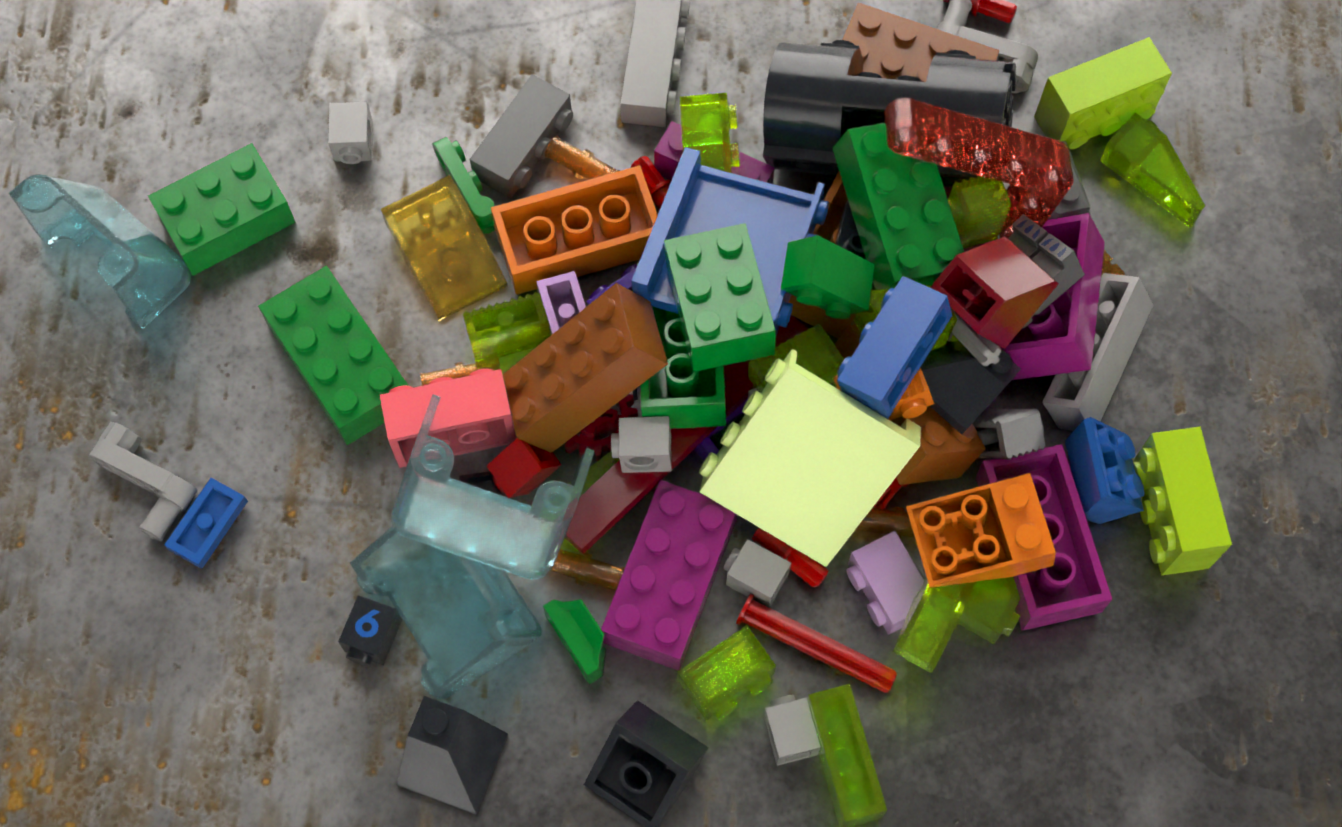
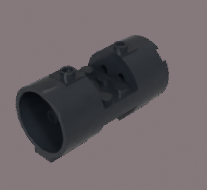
M835 40L832 43L821 42V45L781 42L773 54L766 84L763 113V158L766 164L779 170L837 175L839 168L833 147L848 129L922 117L944 187L999 192L1000 181L1002 180L1000 169L1005 170L1014 110L1011 92L1016 89L1015 62L976 59V56H972L965 51L950 50L947 53L936 52V56L932 59L926 82H921L919 78L908 75L899 76L897 80L885 79L876 73L863 72V58L860 47L852 42Z

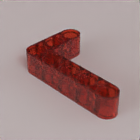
M896 99L890 102L885 109L886 140L891 151L1010 184L995 207L999 238L1004 236L1009 238L1015 232L1012 224L1022 215L1043 227L1072 187L1074 178L1069 148L1059 140L913 99Z

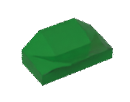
M553 599L543 605L545 617L588 684L590 685L604 675L606 648L603 645L604 633L582 599L565 602Z

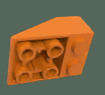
M1030 473L906 506L930 588L1013 577L1054 565L1056 551Z

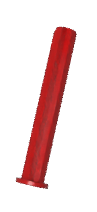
M752 594L747 598L736 624L741 625L743 622L884 693H888L892 688L897 676V672L894 669L753 600L754 595Z

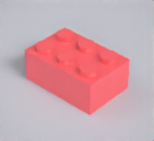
M488 368L473 371L469 376L457 379L441 377L432 380L428 385L414 388L407 385L398 386L391 389L389 393L380 395L387 438L399 468L509 445L516 439L501 369L494 371Z

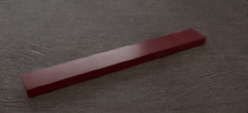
M791 315L786 328L780 326L775 339V355L723 366L726 418L748 398L749 390L758 388L765 382V377L776 359L779 358L784 361L792 349L798 351L811 338V330ZM718 426L671 429L672 470ZM619 460L553 522L554 528L584 554L671 471L622 473Z

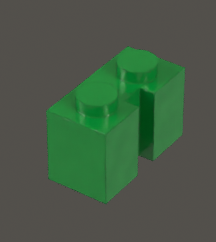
M819 235L791 241L787 245L781 290L796 296V300L799 303L815 305L825 310V314L831 318L848 319L851 314L865 312L869 309L875 264Z

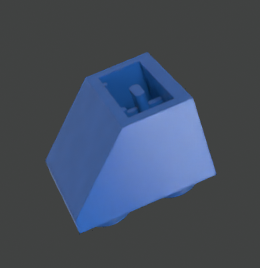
M1092 417L1084 419L1065 440L1072 476L1086 519L1102 524L1144 511L1141 497L1144 496V487L1140 477L1135 473L1132 460L1135 458V447L1131 438L1127 434Z

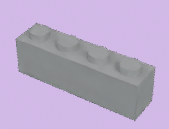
M636 0L620 103L621 123L666 128L668 113H675L677 91H671L672 81L679 82L681 59H676L677 49L684 50L686 27H680L681 18H688L690 0Z
M1103 273L1100 282L1091 370L1056 374L1042 402L1059 429L1074 431L1084 419L1090 417L1101 422L1153 308V303L1139 277Z

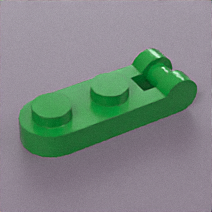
M447 137L433 142L432 146L436 157L475 228L482 234H489L495 231L491 207H494V203L491 198L480 195L479 192L483 191L481 182L474 170L467 172L463 165L466 158L458 141L450 142Z

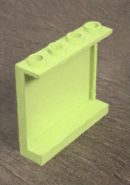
M792 349L784 361L778 358L772 364L765 377V381L768 383L760 393L755 390L750 395L742 410L745 416L740 423L737 424L733 421L728 426L720 442L723 444V447L716 455L711 452L706 457L699 470V474L703 476L699 492L827 567L920 447L921 427L907 418L901 426H898L796 364L798 352Z

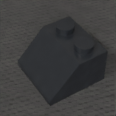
M637 700L615 723L583 785L643 826L659 827L691 780L709 747Z

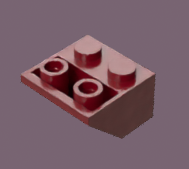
M1004 236L956 255L930 288L947 295L950 307L976 333L1005 349L1059 283L1009 238Z

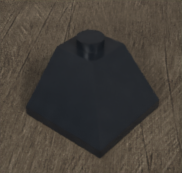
M937 341L920 367L934 402L930 407L958 432L963 434L1018 374L1021 368L1003 350H1001L998 356L1000 360L997 364L991 363L988 366H983L960 341Z
M424 696L407 736L396 785L477 815L506 743L508 733L465 710Z

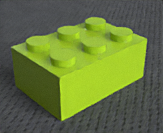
M1148 37L1048 77L1034 117L1050 144L1065 141L1069 149H1076L1092 137L1100 134L1108 136L1116 132L1124 124L1134 120L1136 123L1150 118L1156 111V106L1165 92L1164 89L1172 72L1151 38Z
M1201 426L1152 433L1133 460L1135 473L1140 477L1144 487V496L1142 497L1144 511H1141L1140 515L1145 525L1149 524L1152 536L1149 543L1152 561L1155 564H1159L1161 576L1209 569L1227 551L1232 542Z

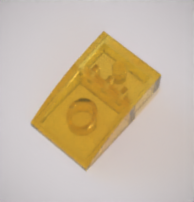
M450 175L381 208L387 228L439 321L508 286L480 227Z

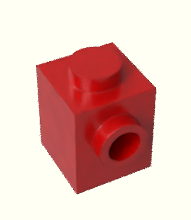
M516 438L486 466L494 476L493 480L497 488L505 493L508 498L530 494L562 464L553 452H547Z

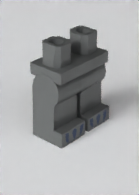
M1022 215L1012 224L1015 232L1009 239L1059 283L1034 313L1033 316L1047 308L1085 274L1074 250L1053 235H1048L1046 230L1025 215ZM1032 318L1024 325L1023 329L1033 321Z

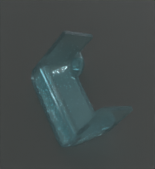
M433 394L392 509L391 523L393 528L403 537L531 580L543 578L552 569L564 541L584 486L594 450L586 448L574 471L571 484L561 481L544 483L536 491L532 505L449 477L454 465L452 449L444 441L429 436L441 398Z

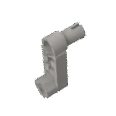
M949 0L944 20L938 24L937 29L1000 50L997 61L1015 62L1016 89L1011 93L1027 91L1038 61L1037 51L1029 45L965 27L968 14L972 8V2L970 0Z
M110 422L88 456L101 467L158 497L157 502L144 522L140 524L139 529L148 536L158 541H163L164 535L180 511L185 512L196 495L197 489L182 478L135 455L134 452L142 442V439L123 425Z

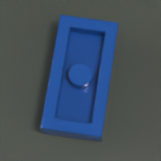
M210 478L164 546L174 554L203 569L248 500L244 495Z

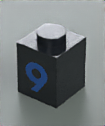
M358 595L338 641L343 650L347 652L346 658L363 666H370L371 661L384 665L403 619L396 608Z

